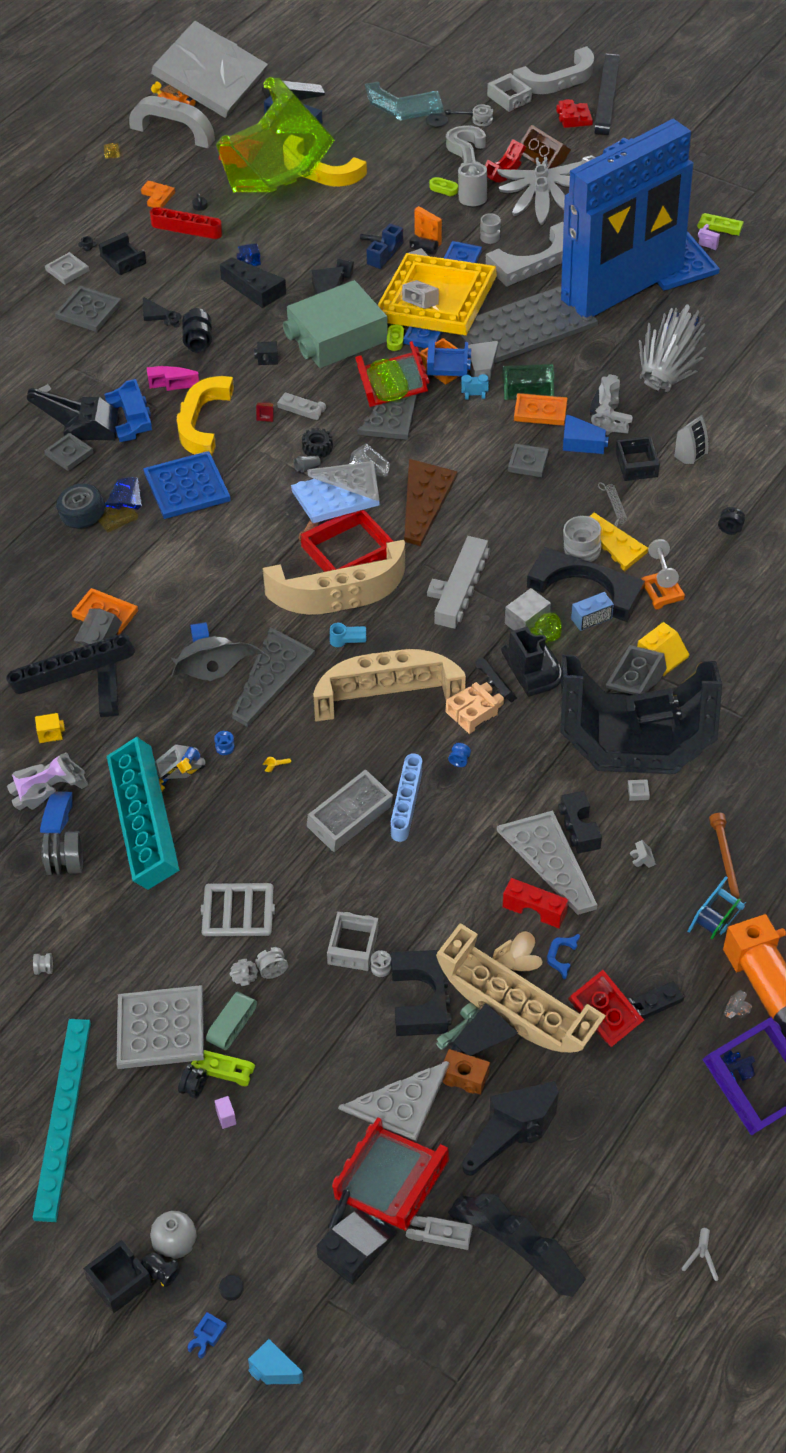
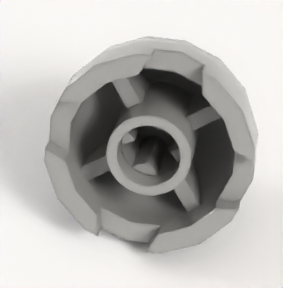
M168 1211L161 1214L152 1224L150 1233L152 1246L157 1254L171 1257L172 1259L184 1257L191 1252L197 1237L193 1221L187 1214L180 1211Z

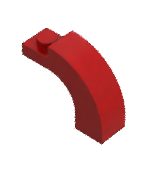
M512 139L506 153L498 162L493 163L487 160L485 164L487 178L498 183L506 181L508 178L499 175L497 169L517 170L522 163L519 160L526 146Z

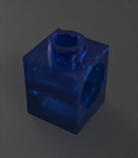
M257 243L238 246L237 260L252 266L261 265L260 251Z

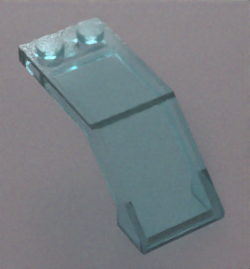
M379 81L365 84L370 104L400 120L444 112L438 91L397 98L381 89Z

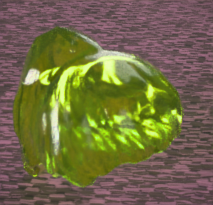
M549 612L541 615L530 631L536 636L545 635V643L561 637L562 623L558 615Z

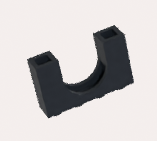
M439 950L391 952L392 981H422L431 986L435 992L432 999L425 1004L395 1007L396 1036L445 1034L448 1031V1025L452 1024L451 1012H447L446 1007H450L449 994H445V988H448V978L443 975V970L436 956Z

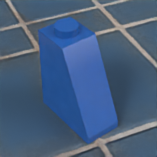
M566 415L563 451L604 454V447H608L609 437H605V429Z

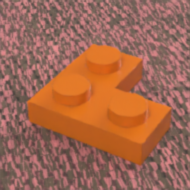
M147 181L141 188V194L151 196L147 201L149 207L163 208L175 194V188Z

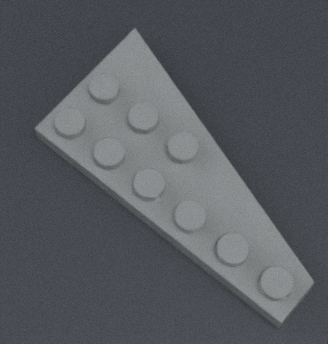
M553 811L497 826V832L559 896L568 899V905L577 915L597 909L594 896Z

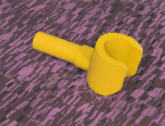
M268 757L263 765H268L265 771L271 772L275 766L291 763V759L276 760L273 757Z

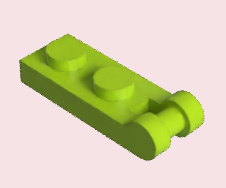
M704 213L701 215L697 227L703 229L708 224L711 230L739 236L744 221Z
M204 1050V1060H193L191 1063L196 1069L202 1068L207 1070V1075L233 1081L241 1086H248L250 1081L249 1075L253 1073L255 1068L252 1062ZM236 1069L242 1070V1072L238 1073L236 1072Z

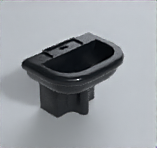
M527 626L510 631L509 644L504 645L501 651L518 682L523 687L527 696L530 697L558 687L561 683V666L552 651L545 644L546 636L533 635Z

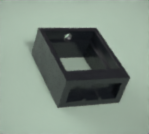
M650 436L617 440L616 456L624 481L658 477L660 464ZM646 452L648 461L626 462L624 455Z

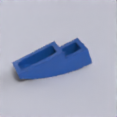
M56 791L50 795L42 818L40 833L60 834L69 821L68 813L72 809V792Z

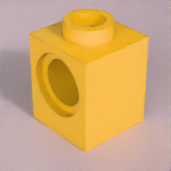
M58 713L35 717L39 743L62 740V732L65 731L64 721L59 720Z

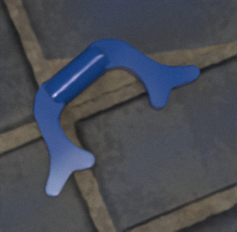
M579 934L571 938H555L551 942L547 954V962L561 973L563 979L567 978L570 964L556 961L555 957L558 948L561 945H566L576 950L577 942L580 939Z

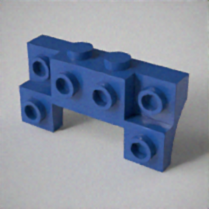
M136 379L126 381L118 389L105 393L106 402L114 408L122 407L127 423L115 426L119 442L136 439L137 433L152 430L149 418L151 417L149 407H145L147 406L146 398L141 395Z

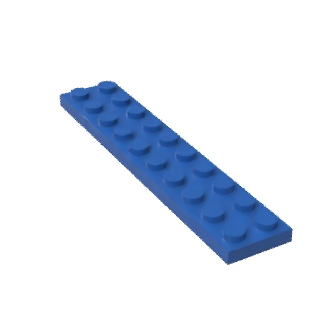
M452 241L444 259L477 263L482 253V247ZM409 327L403 338V344L410 345L409 342L412 341L414 346L426 349L429 340L439 341L443 332Z

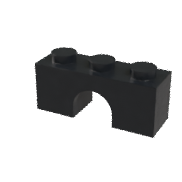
M579 791L561 795V803L558 804V810L560 815L564 816L566 831L570 832L571 846H575L577 854L601 849L602 836L597 823H584L580 821L581 819L589 818L590 805L585 792Z

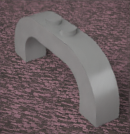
M586 46L575 50V66L547 75L535 74L525 66L513 70V76L529 86L533 94L554 93L587 81L593 74L594 55Z
M148 96L135 106L129 117L130 129L143 132L150 124L149 115H156L176 120L189 126L194 134L195 145L209 148L215 141L214 130L208 118L194 106L158 96Z

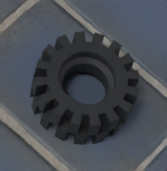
M311 428V431L307 430L303 434L302 450L307 456H319L321 459L320 456L324 458L326 454L329 455L332 452L333 441L329 431Z

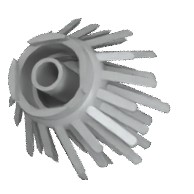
M688 304L682 309L678 317H676L678 310L675 308L671 318L673 308H671L666 323V314L664 313L657 339L656 329L653 331L651 347V324L648 323L644 352L642 342L639 340V353L642 365L640 379L643 377L645 379L644 384L657 391L662 388L666 389L665 392H668L672 385L698 372L696 370L692 372V370L688 369L703 359V357H697L706 350V347L702 348L680 368L705 334L702 333L699 336L705 324L695 334L704 317L699 320L695 327L694 324L699 310L696 311L690 320L691 313H688L690 308Z

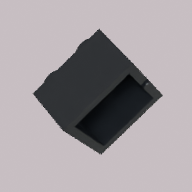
M122 1240L83 1268L87 1281L113 1314L152 1285L148 1271L137 1258L135 1259L134 1254Z

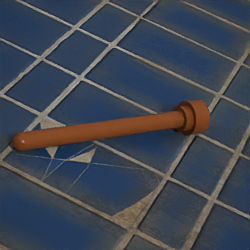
M714 813L709 817L710 824L717 832L731 895L737 899L740 894L724 831L727 823L723 813Z

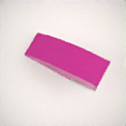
M169 366L146 367L150 389L166 387L167 391L191 388L199 382L198 372L194 370Z

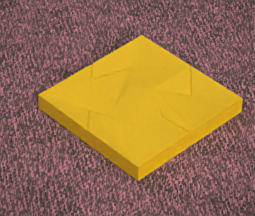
M406 253L380 299L378 306L387 315V323L467 335L497 276L496 266ZM417 280L438 288L439 304L424 309L403 301V284Z

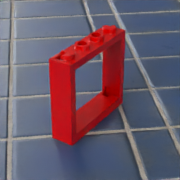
M365 510L335 517L301 534V547L324 572L337 569L320 552L316 545L359 524L381 548L338 569L387 560L386 543L394 541Z

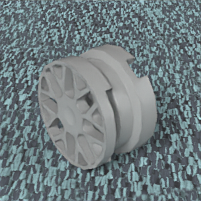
M485 104L475 106L473 108V123L477 126L490 125L493 122V109Z
M277 947L271 948V951L268 952L266 950L262 951L257 955L258 959H255L261 976L266 979L278 977L288 968V962L284 959L282 949Z

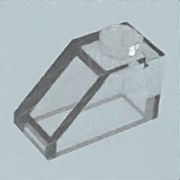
M366 443L351 453L349 464L374 461L376 476L385 477L388 475L390 463Z

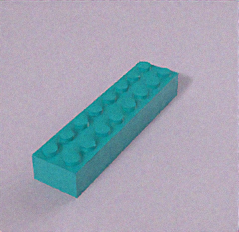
M135 737L107 755V761L132 880L149 890L180 870L152 748L140 738Z

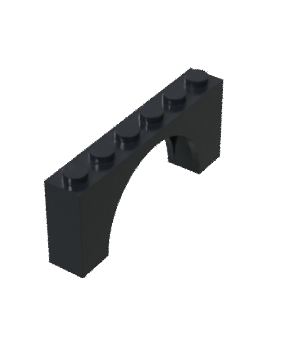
M547 547L543 548L527 575V588L544 593L550 585L562 579L579 577L593 580L602 585L611 595L614 604L612 617L628 622L642 597L645 580Z

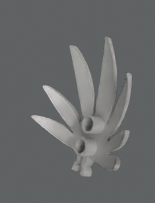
M544 157L543 164H540L539 158H536L537 166L535 170L497 169L499 175L517 180L500 186L499 191L513 193L530 185L516 203L512 214L517 216L524 212L530 205L534 193H536V216L539 224L543 225L550 209L549 192H551L556 204L564 210L565 195L555 183L569 187L570 176L566 175L570 174V170L584 163L580 161L547 169L548 161L547 157Z

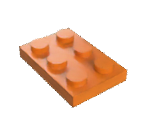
M517 393L514 421L564 425L567 398Z
M91 588L72 611V617L84 621L89 609H102L115 614L122 621L116 634L119 635L138 612V606Z

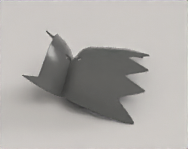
M213 636L198 639L185 647L178 659L171 658L176 664L171 677L178 673H184L198 679L212 681L224 677L242 658L249 655L265 654V652L254 645L242 642L233 643L223 637ZM216 661L218 663L217 671L210 672L207 669L208 662Z

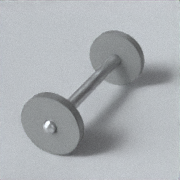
M663 539L654 540L650 543L648 551L651 557L660 559L663 568L657 574V582L661 587H672L678 582L679 575L675 569L667 568L664 557L670 551L669 543Z

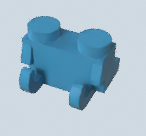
M482 374L479 377L464 375L461 377V393H465V400H469L470 395H481L482 399H485V392H488L487 375Z

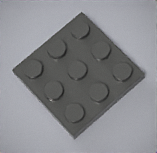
M79 286L55 313L56 319L97 332L119 308L122 302L120 298Z

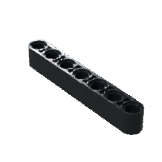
M119 634L14 669L7 674L6 680L16 694H22L130 658L134 655L135 648L128 635Z

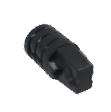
M411 237L409 240L410 248L415 250L422 248L425 253L434 255L437 253V240L423 237Z

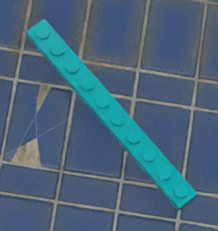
M69 1019L33 1212L34 1221L57 1222L91 1027L90 1020Z

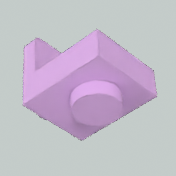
M706 224L703 229L699 230V245L716 250L720 234L709 231V225Z

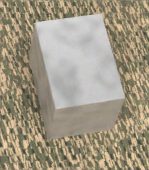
M530 588L506 606L505 624L512 630L528 626L531 633H533L549 621L551 603Z

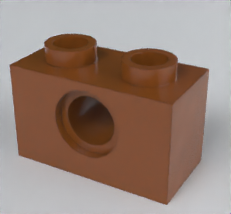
M449 1049L444 1062L447 1061L450 1065L442 1082L447 1086H456L468 1093L481 1095L489 1075L490 1062ZM461 1072H466V1073H468V1074H467V1075H461L460 1073H461Z

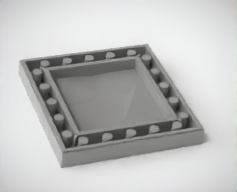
M194 21L153 65L151 74L226 118L263 76L268 64L197 21Z

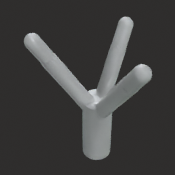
M702 1228L699 1245L683 1265L682 1270L686 1271L700 1253L701 1258L706 1257L715 1281H718V1276L708 1251L710 1230Z

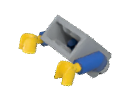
M174 745L155 761L161 791L165 789L163 785L168 779L187 778L196 770L205 767V760L200 758L197 748Z

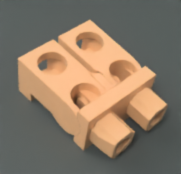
M475 682L472 684V687H468L446 700V713L470 734L475 731L477 725L498 714V708L504 704V697L500 694L492 697L490 695L492 694V687L487 682L482 685Z

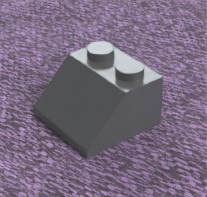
M89 609L74 642L86 646L116 636L122 621L115 614L102 609Z

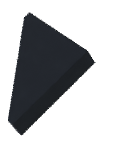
M143 297L144 321L165 320L166 312L169 310Z

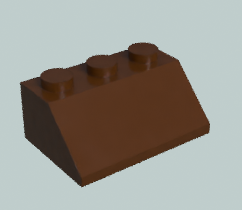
M533 125L530 126L521 141V144L526 146L523 156L536 163V158H539L540 164H543L544 157H547V169L555 168L562 164L571 151L570 148Z

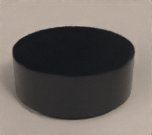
M235 1275L224 1277L219 1284L220 1294L229 1301L238 1299L243 1292L241 1279Z

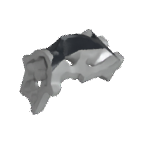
M610 374L608 377H602L601 385L592 400L590 407L591 422L593 425L605 429V435H609L611 432L628 433V423H632L633 418L632 415L614 411L619 405L620 380L618 376Z

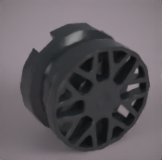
M725 508L721 512L718 521L719 529L729 535H736L737 532L740 533L745 522V514L738 508Z
M192 1064L187 1065L180 1078L179 1093H187L190 1097L197 1099L204 1089L207 1080V1070L202 1068L196 1069Z

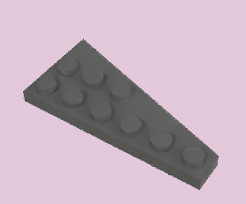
M270 627L261 650L265 654H258L249 674L248 682L245 683L244 691L234 708L232 718L248 727L315 656V650Z

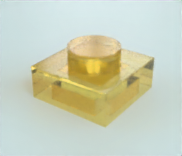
M118 143L104 145L105 158L120 157Z

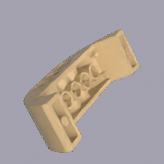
M400 540L386 543L387 560L285 580L281 564L263 568L265 595L279 607L300 614H325L374 603L389 595L401 582L405 571V541Z
M405 649L356 656L333 666L319 680L313 693L315 721L334 719L333 701L439 686H442L445 700L465 689L466 676L464 671L450 659L425 650Z
M460 923L436 955L443 972L453 986L477 1008L487 1003L518 1032L517 1034L539 1046L568 1053L583 1050L606 1015L588 1004L580 1014L475 948L478 934Z

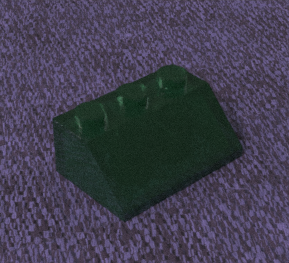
M553 364L503 366L502 386L504 400L517 399V393L554 396Z

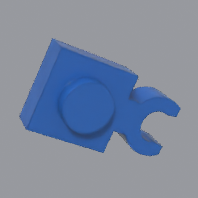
M206 1312L193 1331L197 1338L189 1342L188 1351L191 1353L195 1347H201L198 1357L200 1359L203 1358L207 1351L206 1346L208 1344L213 1347L216 1345L226 1330L227 1324Z

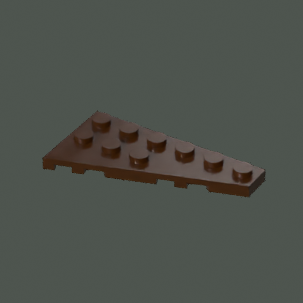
M409 459L405 542L418 546L422 545L457 478V471Z

